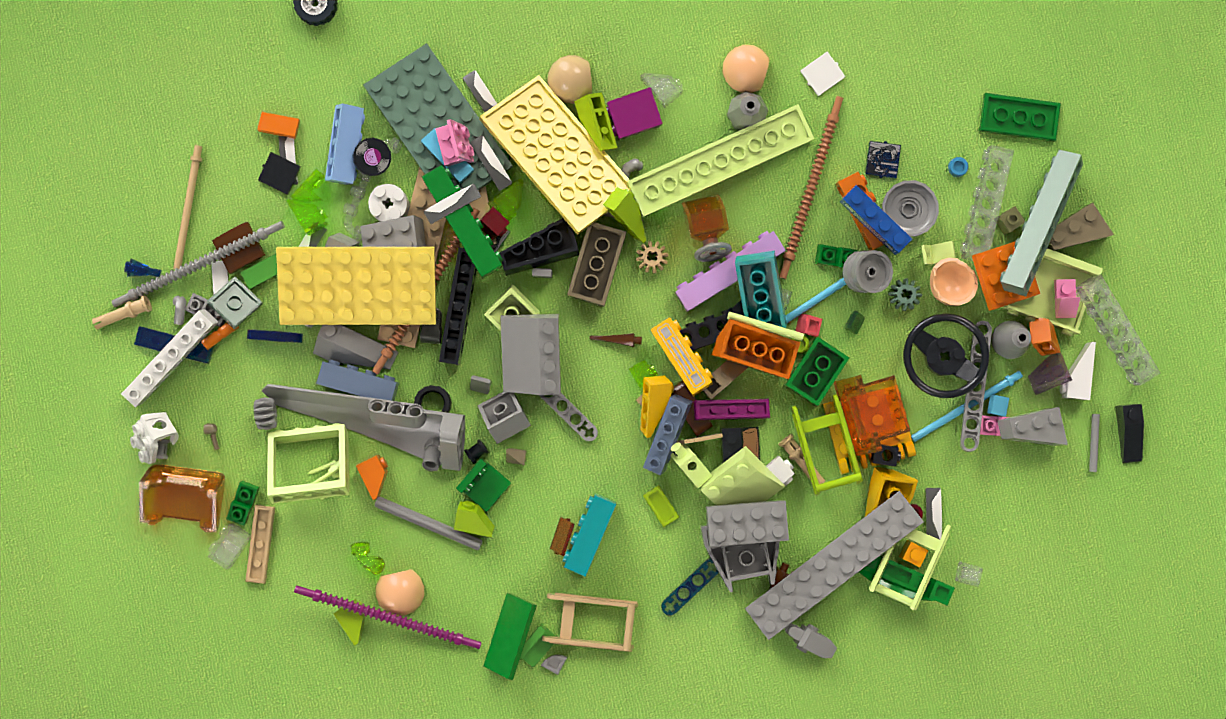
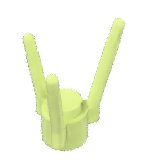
M333 460L326 465L310 470L309 474H313L329 468L327 474L312 483L322 482L330 476L334 479L337 477L335 481L340 480L339 460Z

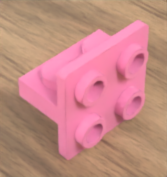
M449 119L447 120L448 125L435 129L444 166L448 167L463 161L474 162V150L469 143L468 138L470 134L465 125Z

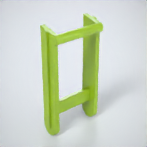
M837 394L832 395L836 412L801 422L797 407H791L792 418L814 495L816 496L825 490L856 482V484L863 482L842 405ZM839 424L854 474L819 484L804 433Z

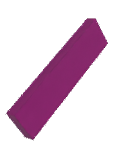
M769 399L693 401L695 420L770 418Z

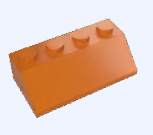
M729 319L717 337L712 355L780 378L789 379L800 342Z

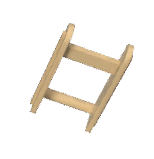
M564 593L547 594V598L564 600L560 637L542 636V641L553 644L632 652L634 645H631L635 608L638 607V601ZM575 602L627 607L623 644L571 638Z

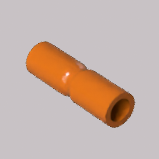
M226 322L217 331L212 332L201 340V343L209 350L239 327L233 329Z

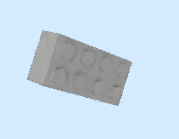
M785 500L706 506L708 542L710 547L789 541Z

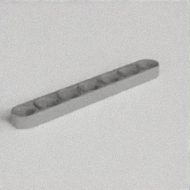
M980 321L976 326L985 325L988 332L984 337L990 351L992 327L988 322ZM974 334L972 335L970 362L972 364L976 362L981 363V354L975 351V346L979 342ZM987 371L980 382L981 390L978 392L971 390L965 395L960 447L965 452H973L979 445ZM976 400L979 403L978 410H971L968 407L969 401ZM967 420H975L977 427L974 430L968 429L966 426ZM966 438L974 440L975 445L972 449L964 446Z

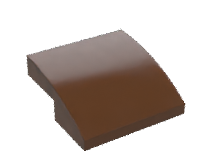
M244 222L216 237L212 242L218 251L219 247L223 249L224 245L233 244L234 240L238 242L239 238L243 239V236L248 237V234L252 235L253 230L249 222ZM255 241L254 245L250 244V247L245 246V249L240 248V251L236 250L235 254L231 253L230 256L226 255V258L221 257L228 273L233 274L244 266L256 262L265 256V253L260 243Z

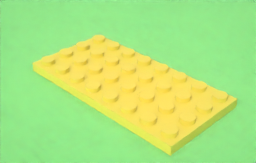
M539 75L482 114L479 118L577 235L609 212L603 204L617 187L629 190L626 183L629 181L627 176L605 151L598 149L583 125Z
M435 247L276 248L280 325H436Z

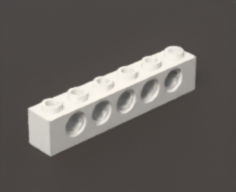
M206 309L199 310L121 395L134 407L143 404L218 324V321Z

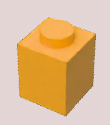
M907 540L899 557L921 567L929 550Z

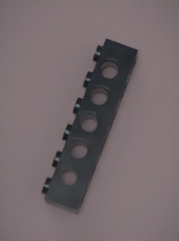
M460 247L458 248L439 362L454 365L461 364L477 272L465 249Z

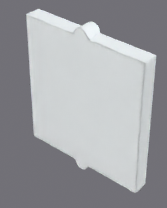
M828 52L800 70L808 82L807 85L812 87L817 96H820L846 77L838 67V62H835Z

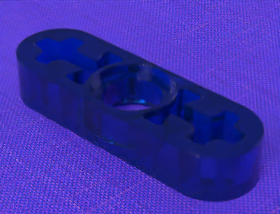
M247 329V339L302 343L303 333Z

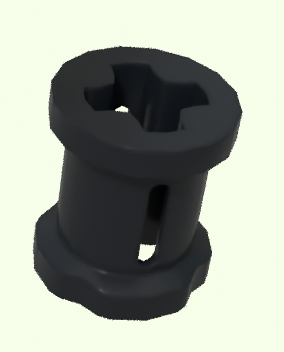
M480 439L471 448L464 450L474 464L482 455L490 453Z

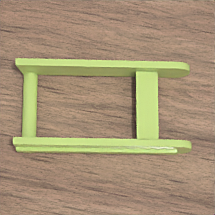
M946 526L940 540L916 529L904 537L935 551L914 599L879 584L896 544L885 551L869 590L872 592L877 591L910 606L912 610H917L949 538L951 526Z

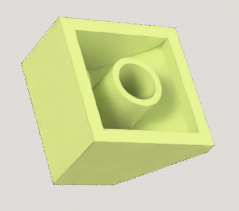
M512 284L484 315L501 331V315L539 314L540 311Z

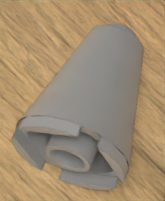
M1005 321L999 324L991 336L994 351L1007 359H1015L1022 356L1027 351L1031 342L1030 332L1025 326L1016 321Z

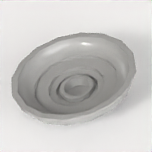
M911 180L895 184L886 193L882 203V210L909 236H919L927 232L935 224L939 214V204L935 193L926 184Z

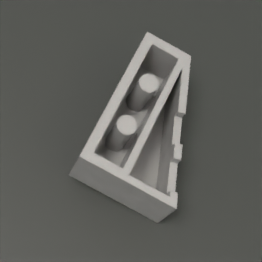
M1059 407L1042 409L997 420L1001 439L1052 446L1068 445Z

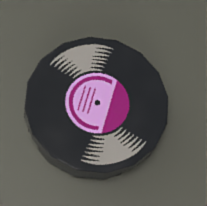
M366 138L360 141L352 154L356 169L367 176H378L384 173L390 166L392 159L391 151L387 144L377 138Z

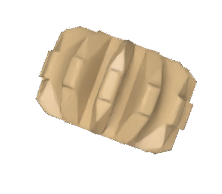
M648 241V248L645 244H642L641 247L644 251L637 250V254L642 255V257H637L636 261H643L639 268H643L646 265V273L649 272L650 267L652 272L656 273L657 266L662 271L663 266L660 263H668L667 260L662 259L668 257V253H661L665 250V246L658 249V241L655 243V247H652L651 241ZM649 253H651L652 255H653V254H656L657 256H656L655 259H657V260H656V261H653V260H650V261H649V260L647 259V258H649V255H648V254H649Z

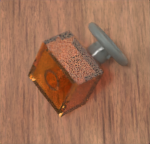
M719 194L682 202L685 223L691 238L703 242V247L699 248L694 254L695 259L701 262H710L727 256L732 250L731 245L725 242H718V238L729 230L725 206Z

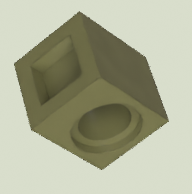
M1016 206L994 218L1004 235L1025 222Z

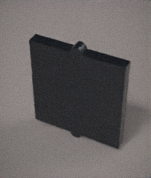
M270 152L266 163L262 165L263 170L258 180L289 195L293 184L297 182L296 177L301 166Z

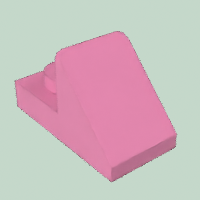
M1076 279L1054 280L1055 318H1076L1080 297H1076Z

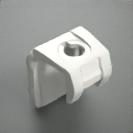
M166 412L142 415L140 420L132 426L134 435L130 438V442L133 448L140 450L138 452L140 461L152 464L156 462L158 440L170 436L172 445H175L179 435ZM157 422H162L161 426L163 429L153 428V426Z

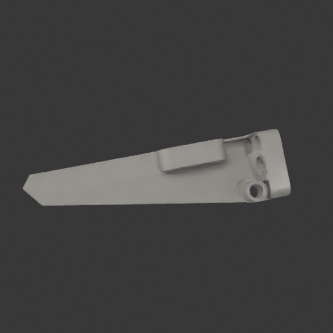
M268 384L262 389L266 396L273 398L277 406L332 424H345L346 429L423 459V468L428 471H437L440 465H442L443 469L461 470L465 443V415L425 410L421 405L273 384Z

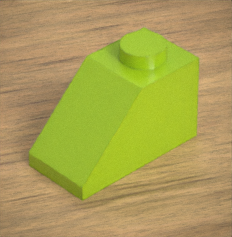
M460 501L457 508L454 530L492 537L495 526L480 505L474 504L471 501Z
M356 598L353 600L354 603L359 602V605L363 604L360 600L357 601ZM342 607L333 614L355 646L361 641L366 617L364 614L359 615V612L354 613L353 610L350 612L348 609L343 610Z

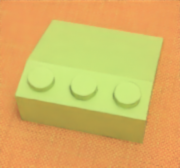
M745 446L711 472L712 477L701 486V491L714 504L726 505L767 501L782 490L785 485Z

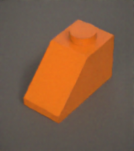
M1038 318L1034 322H1029L1031 343L1041 356L1061 353L1054 326L1049 319Z
M376 455L356 465L373 500L380 496L388 473L386 469L388 464L385 458L380 457V455Z

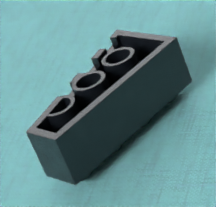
M562 217L557 222L549 224L546 228L533 233L530 237L517 242L499 254L503 259L504 272L508 276L579 256V250L573 229Z

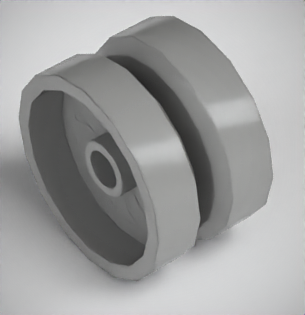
M857 251L847 257L842 273L845 283L853 291L877 293L889 286L893 276V267L888 256L881 251Z

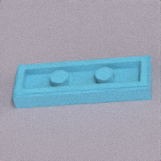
M434 128L421 140V143L444 166L436 128ZM466 161L448 167L444 166L450 170L452 176L459 183H462L474 172V169Z

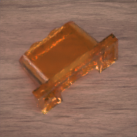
M861 375L834 382L836 394L842 405L856 456L882 451L881 440L910 432L895 375L863 383Z

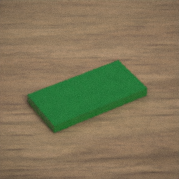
M984 93L979 131L1055 142L1061 103Z
M506 594L483 665L485 668L509 680L514 679L537 605L514 594Z

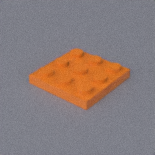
M1015 242L971 255L989 311L1040 294L1035 277L1027 296L1004 291L1000 277L1002 272L1006 271L1008 267L1009 256L1013 255L1015 251Z

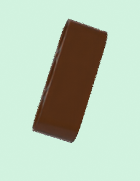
M683 380L674 385V391L671 393V396L677 394L691 401L696 400ZM692 402L686 421L698 437L712 428L713 425L710 420H695L694 402Z

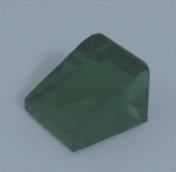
M853 311L845 325V329L858 334L865 317L858 311Z

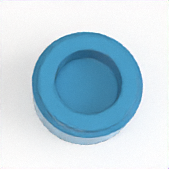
M956 157L949 162L948 171L954 177H961L968 171V163L964 158Z

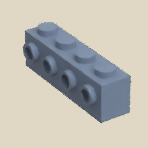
M331 359L328 362H322L316 384L361 397L395 400L399 383L395 382L394 377L384 375V378H380L373 371L359 372V367L347 364V368L339 366L340 362Z

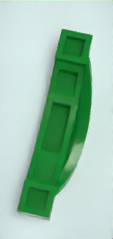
M883 556L877 557L858 573L872 582ZM889 559L879 584L914 599L924 574ZM930 578L921 600L937 601L948 606L955 588Z

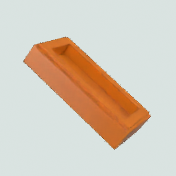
M262 112L257 130L258 132L296 139L300 120Z

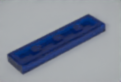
M139 326L134 345L161 351L175 335ZM200 342L186 358L210 364L214 346L207 350Z

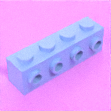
M343 103L335 106L325 181L349 185L353 184L356 180L357 171L355 170L356 167L353 163L352 154L356 145L362 140L361 126L365 120L364 108Z

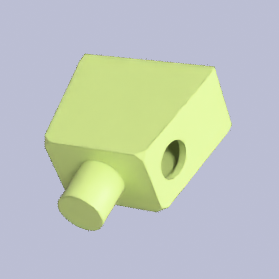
M678 442L671 447L673 452L671 457L697 488L712 477V474L686 444L681 445Z

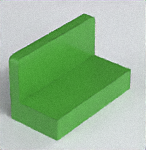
M542 623L525 641L520 660L524 659L532 667H535L554 645L553 643L542 641V636L557 637Z

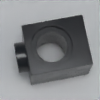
M872 444L870 463L896 466L900 462L901 451H898L899 447ZM885 450L891 453V457L887 461L882 458V453Z

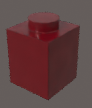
M494 207L489 209L480 219L483 225L481 230L488 234L492 240L497 236L501 238L508 231L506 226L510 222Z

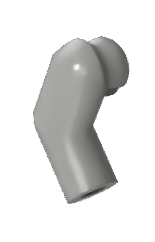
M632 159L622 166L621 171L629 179L631 172L642 170L643 163L639 159Z
M175 296L173 298V304L175 305L174 324L182 325L184 324L187 301L183 296Z

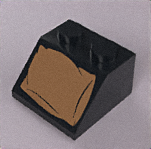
M759 427L720 428V434L722 433L723 435L721 437L722 464L745 446L760 460Z

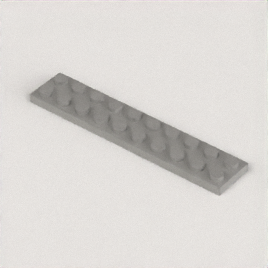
M898 491L745 609L766 638L770 640L924 521L902 493Z

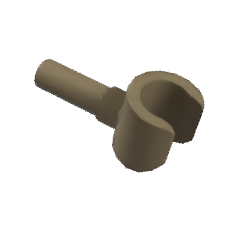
M207 423L204 425V434H211L214 449L217 450L219 449L216 438L217 426Z

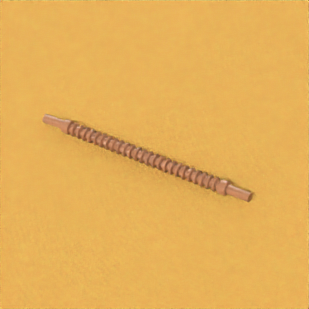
M836 96L831 114H828V123L825 124L827 128H824L825 133L822 134L823 138L820 139L822 143L819 144L820 149H817L819 153L815 155L817 159H814L815 164L812 165L814 169H811L812 175H809L810 180H807L809 184L806 185L807 190H804L805 195L802 196L804 198L801 201L802 206H799L800 211H797L799 216H796L797 221H794L796 225L792 227L794 231L791 232L792 237H789L791 241L787 243L789 247H786L787 252H784L783 255L784 262L779 278H787L791 262L795 260L796 255L794 253L797 252L796 247H799L797 243L800 242L799 237H802L801 232L804 231L802 227H805L804 221H807L806 216H809L807 212L810 211L809 206H812L810 202L814 200L812 198L815 195L814 190H817L815 186L819 184L817 180H820L819 175L822 174L820 170H823L824 159H827L825 155L828 154L827 149H830L829 144L832 143L830 139H833L832 134L835 133L834 129L837 128L835 124L839 122L838 114L844 99L843 97Z
M473 207L471 214L476 219L480 211ZM453 236L454 240L450 241L451 245H447L448 250H444L445 254L441 255L442 259L438 260L439 264H435V283L437 280L440 281L439 276H443L442 272L446 271L445 267L449 266L448 262H451V257H454V252L457 253L456 249L460 247V241L457 236ZM397 325L398 330H394L396 333L392 334L393 338L389 339V344L386 343L387 347L382 349V355L372 369L374 373L379 374L388 358H392L393 350L396 351L395 347L399 346L398 342L402 341L401 337H405L404 332H408L407 328L411 327V325Z

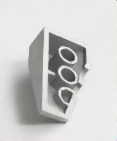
M322 325L317 336L313 354L328 361L331 359L345 364L374 367L382 355V349L387 346L344 325ZM393 350V356L391 359L388 358L383 366L384 369H391L399 352Z

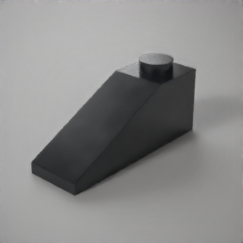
M1142 404L1115 406L1122 463L1142 461L1144 436Z

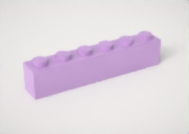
M766 231L758 236V241L755 243L749 241L742 246L743 250L739 253L733 251L725 257L726 261L721 264L717 261L709 266L710 270L705 274L701 271L693 276L694 280L687 283L685 281L678 285V290L675 294L686 312L738 281L735 267L736 256L774 250L776 257L784 253L786 250L775 232L769 233Z

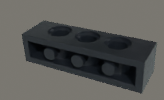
M730 308L722 311L721 316L715 317L714 314L703 318L704 322L699 324L693 321L685 324L686 328L679 332L681 335L687 333L691 336L692 346L690 348L692 351L716 343L717 337L721 332L717 329V322L722 320L727 323L729 320L727 319L728 313L739 314L738 310L733 311ZM701 327L708 328V337L703 338L699 335L698 331Z

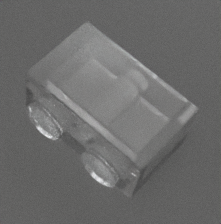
M234 523L228 526L225 525L219 533L221 535L217 542L214 541L208 549L210 553L207 557L226 570L233 566L251 539V535Z

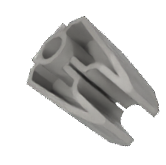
M791 623L785 627L786 633L794 638L793 641L797 644L796 648L804 653L810 651L821 658H832L837 650L834 643L819 633V629L811 624H808V626L802 624L799 627Z

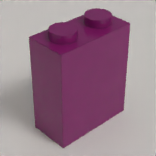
M651 87L607 102L606 108L609 118L613 122L612 130L614 137L617 136L618 140L660 127L663 124Z

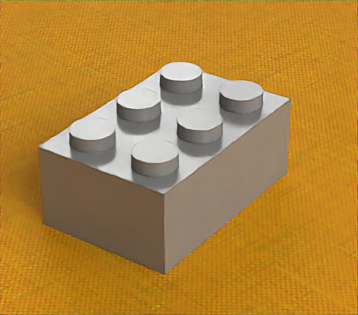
M414 215L361 226L363 247H426L423 219Z

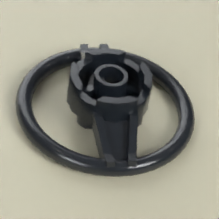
M937 314L922 320L912 329L904 345L903 361L909 378L921 391L938 398H955L970 392L982 381L989 364V348L983 333L970 320L955 314ZM942 321L955 322L965 326L974 334L981 348L980 368L978 369L965 358V351L956 340L949 337L938 339L923 329L933 323ZM913 344L925 356L926 366L932 373L938 376L954 375L969 383L959 389L949 391L934 389L926 385L917 376L912 366L911 350ZM940 353H948L949 360L942 361Z

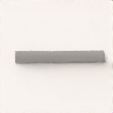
M1092 414L1089 472H1097L1100 414Z

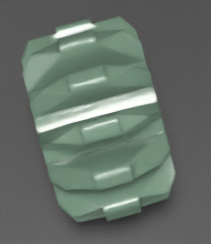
M905 278L903 283L897 280V286L891 285L890 287L895 292L888 293L889 296H894L890 303L897 302L895 305L896 309L902 305V311H906L907 306L910 310L914 309L913 303L916 305L920 303L916 298L922 297L921 293H916L920 286L914 288L915 281L913 280L908 283V278ZM902 290L909 293L908 299L906 297L902 298Z

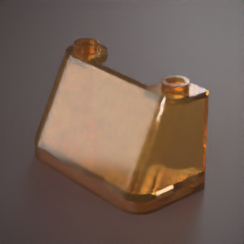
M168 465L150 466L139 481L140 522L155 525L163 517L198 521L200 522V529L205 532H216L220 522L225 475L220 472Z

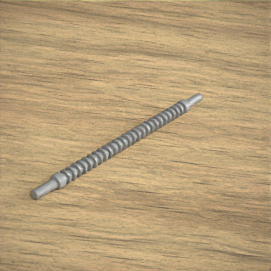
M280 221L267 228L262 227L257 232L253 231L252 235L248 234V237L243 236V239L239 238L238 242L234 240L233 244L224 245L223 249L219 247L218 251L214 250V253L209 252V255L205 254L204 258L200 256L199 260L190 261L189 265L185 263L184 267L180 266V269L175 268V271L171 270L170 274L166 272L165 276L161 275L160 278L151 279V283L146 282V285L141 284V287L137 286L136 289L128 290L127 294L112 300V304L114 307H117L130 300L135 301L139 299V296L148 295L149 291L153 292V289L158 290V287L167 286L168 282L172 283L173 280L182 279V276L186 277L187 273L192 274V271L201 270L202 266L206 267V264L211 265V262L216 263V260L220 261L221 257L226 258V255L235 254L236 250L240 251V248L245 249V246L250 247V244L254 245L255 241L265 240L268 238V235L285 228L284 223Z

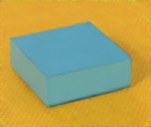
M990 394L987 413L1006 417L1009 398Z

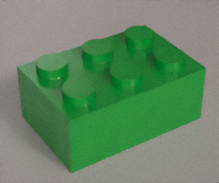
M817 336L797 363L784 386L812 405L819 406L850 357Z

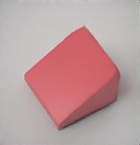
M801 314L798 317L795 331L817 337L819 336L822 319L808 314Z

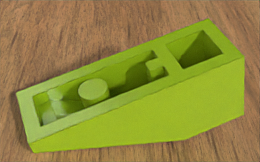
M602 92L587 94L574 101L579 120L600 151L616 149L617 144Z
M617 187L604 202L603 206L634 239L645 243L646 237L639 204L634 199L635 195L628 189L623 190Z

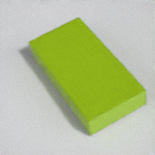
M659 485L643 494V497L663 528L679 518V515Z

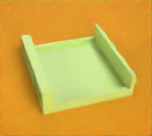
M1047 248L1035 275L1040 294L1003 306L1002 309L1008 310L1007 314L1018 317V315H1022L1029 322H1034L1038 318L1049 319L1054 329L1062 330L1061 333L1067 336L1080 334L1081 331L1078 330L1095 280L1098 276H1101L1103 268ZM1076 279V297H1080L1076 318H1055L1054 280Z

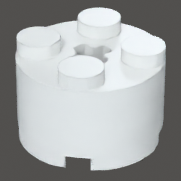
M383 184L374 188L370 194L368 205L371 214L382 222L406 217L410 202L407 195L399 187L392 184ZM389 201H391L393 203V206H389L388 209V207H386L385 205L386 203H389Z

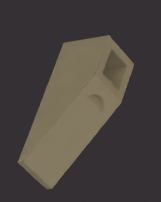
M727 360L712 373L714 378L711 381L713 384L703 390V392L712 400L748 367Z

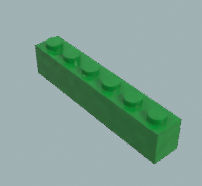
M442 165L422 176L436 203L461 190L458 185L454 186L451 179H453L450 170L448 168L444 169ZM467 204L448 214L445 218L483 279L502 268L501 262L503 259L498 251H493L491 247L493 245L492 240L488 234L484 236L481 231L483 225L478 218H473L471 214L473 209L470 204Z

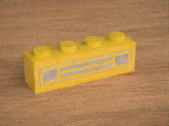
M669 317L650 329L693 397L713 384L711 381L714 378L708 368L704 370L700 364L703 362L697 352H692L690 348L692 343L687 336L683 337L679 332L682 328L677 320L672 321Z

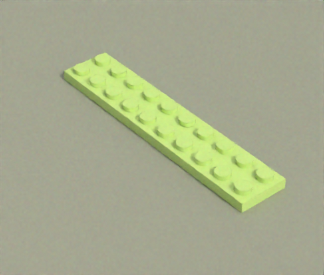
M799 104L752 126L633 178L626 183L629 190L635 195L634 199L639 204L640 213L643 218L810 142L814 137Z

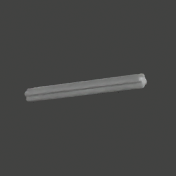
M379 496L375 501L374 506L475 550H479L482 545V540L477 537L454 530L451 526Z

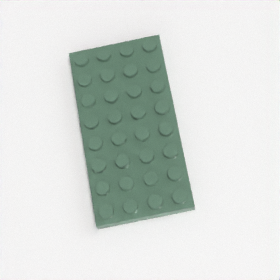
M427 43L363 84L424 174L429 173L442 164L421 143V140L434 128L448 125L447 120L449 119L468 128L470 134L468 138L469 143L483 135L504 170L507 172L513 168V165L487 128L479 120L475 111ZM475 151L473 156L474 162L469 163L474 172L462 183H459L454 177L451 179L454 186L458 185L461 190L472 184H475L476 188L480 190L493 181Z

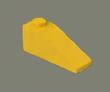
M665 375L643 377L640 430L646 438H651L665 412L671 393L674 391L673 383Z

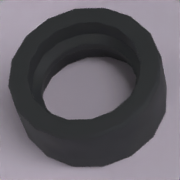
M430 385L418 391L414 404L422 406L423 397L427 393L436 392L444 400V407L441 412L449 413L451 410L452 401L450 395L440 386Z

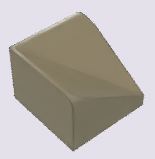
M513 448L506 449V462L525 465L527 451Z

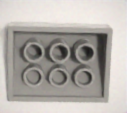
M559 314L501 315L503 392L560 395Z

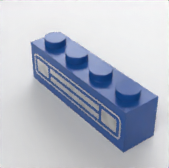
M857 185L840 201L894 255L898 254L912 240Z

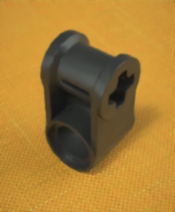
M436 308V325H422L421 343H441L442 312L438 308Z

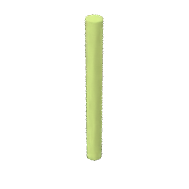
M728 313L727 319L796 340H803V333L736 313Z

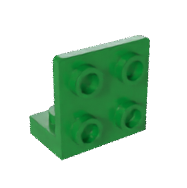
M481 458L456 489L460 493L464 492L475 503L480 505L482 509L488 511L510 486L511 481L485 459Z

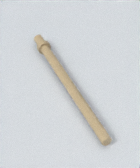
M198 145L194 146L193 156L190 157L192 163L173 269H180V266H182L199 163L202 162V146Z

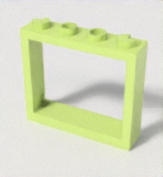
M345 424L317 425L312 428H295L287 431L276 430L268 433L267 496L272 504L349 495V442ZM339 437L340 480L276 487V444Z

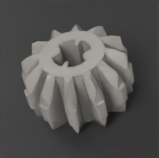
M264 397L255 400L253 407L257 428L260 430L276 428L278 422L277 409L273 398Z

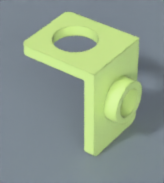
M953 241L934 245H922L924 264L932 265L946 258H956Z

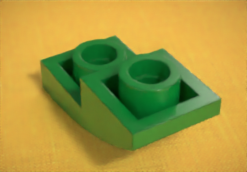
M818 244L815 263L843 268L847 257L858 250Z
M245 481L239 482L235 498L231 502L226 519L245 526L260 487Z

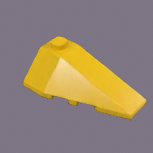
M874 467L869 484L865 516L898 491L910 503L913 499L918 480L893 469Z

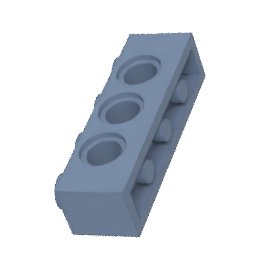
M677 394L670 397L643 468L658 475H662L666 471L671 454L673 453L671 447L678 441L693 401Z

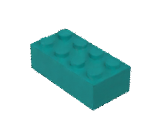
M775 250L736 256L735 267L744 316L787 328Z
M596 493L594 497H589L585 507L588 508V512L586 515L582 514L578 526L581 527L579 533L575 531L570 542L573 547L571 550L567 549L562 562H565L564 568L586 577L615 509V501Z

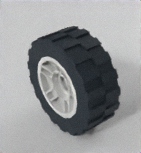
M293 0L297 15L309 25L318 26L329 23L336 15L335 12L338 8L337 0H317L319 4L316 7L312 6L315 0Z

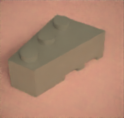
M1090 203L1057 224L1047 248L1055 251L1106 238L1114 234L1094 203Z

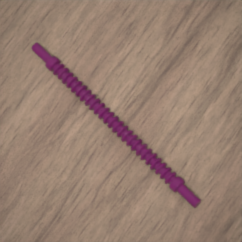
M298 585L294 589V593L310 597L315 602L320 600L322 604L324 602L327 605L332 604V607L337 605L338 609L343 607V610L348 609L349 612L353 610L354 613L359 612V615L364 614L365 617L369 615L370 618L375 617V620L379 618L381 622L385 620L386 623L391 622V625L395 623L397 627L401 625L402 628L407 627V630L411 628L412 631L417 630V633L421 631L423 635L428 633V636L433 635V638L438 636V639L444 638V641L449 640V643L453 641L456 645L463 644L476 649H480L481 646L480 641L463 637L461 633L454 634V631L450 633L449 630L444 631V628L440 630L438 626L434 628L433 625L428 626V623L424 625L422 621L418 623L417 620L412 621V618L408 620L407 617L402 618V615L398 617L396 613L394 615L391 612L386 613V610L381 612L380 608L375 610V607L370 608V605L365 607V604L359 605V602L354 603L353 600L349 602V599L343 600V597L339 599L337 595L333 597L332 594L327 595V592L322 593L318 589L314 591Z

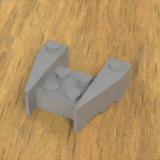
M707 524L700 526L703 545L729 592H733L731 581L768 575L769 583L774 585L780 541L710 547Z

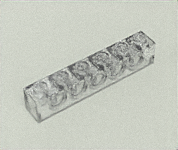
M991 145L983 152L982 160H984L983 168L979 169L977 176L980 181L979 185L974 189L973 197H975L974 205L970 206L968 214L971 218L964 230L966 239L960 246L962 259L973 261L971 255L991 249L1014 150ZM992 162L998 165L997 172L991 169ZM987 181H991L994 184L993 190H989L986 187ZM983 199L989 202L990 206L988 209L982 206ZM978 218L984 219V227H980L977 224ZM974 236L980 238L981 243L979 246L973 243Z
M1094 275L1076 286L1077 297H1080V301L1084 302L1087 307V314L1097 324L1098 332L1104 335L1107 340V347L1117 357L1118 365L1124 368L1127 373V380L1133 385H1143L1159 375L1160 371L1102 275ZM1095 294H1097L1099 298L1097 303H1095L1093 299ZM1105 310L1109 315L1107 320L1103 316ZM1115 326L1118 328L1117 336L1113 332ZM1125 343L1128 345L1127 352L1123 349ZM1135 359L1138 362V367L1136 369L1133 366V362Z

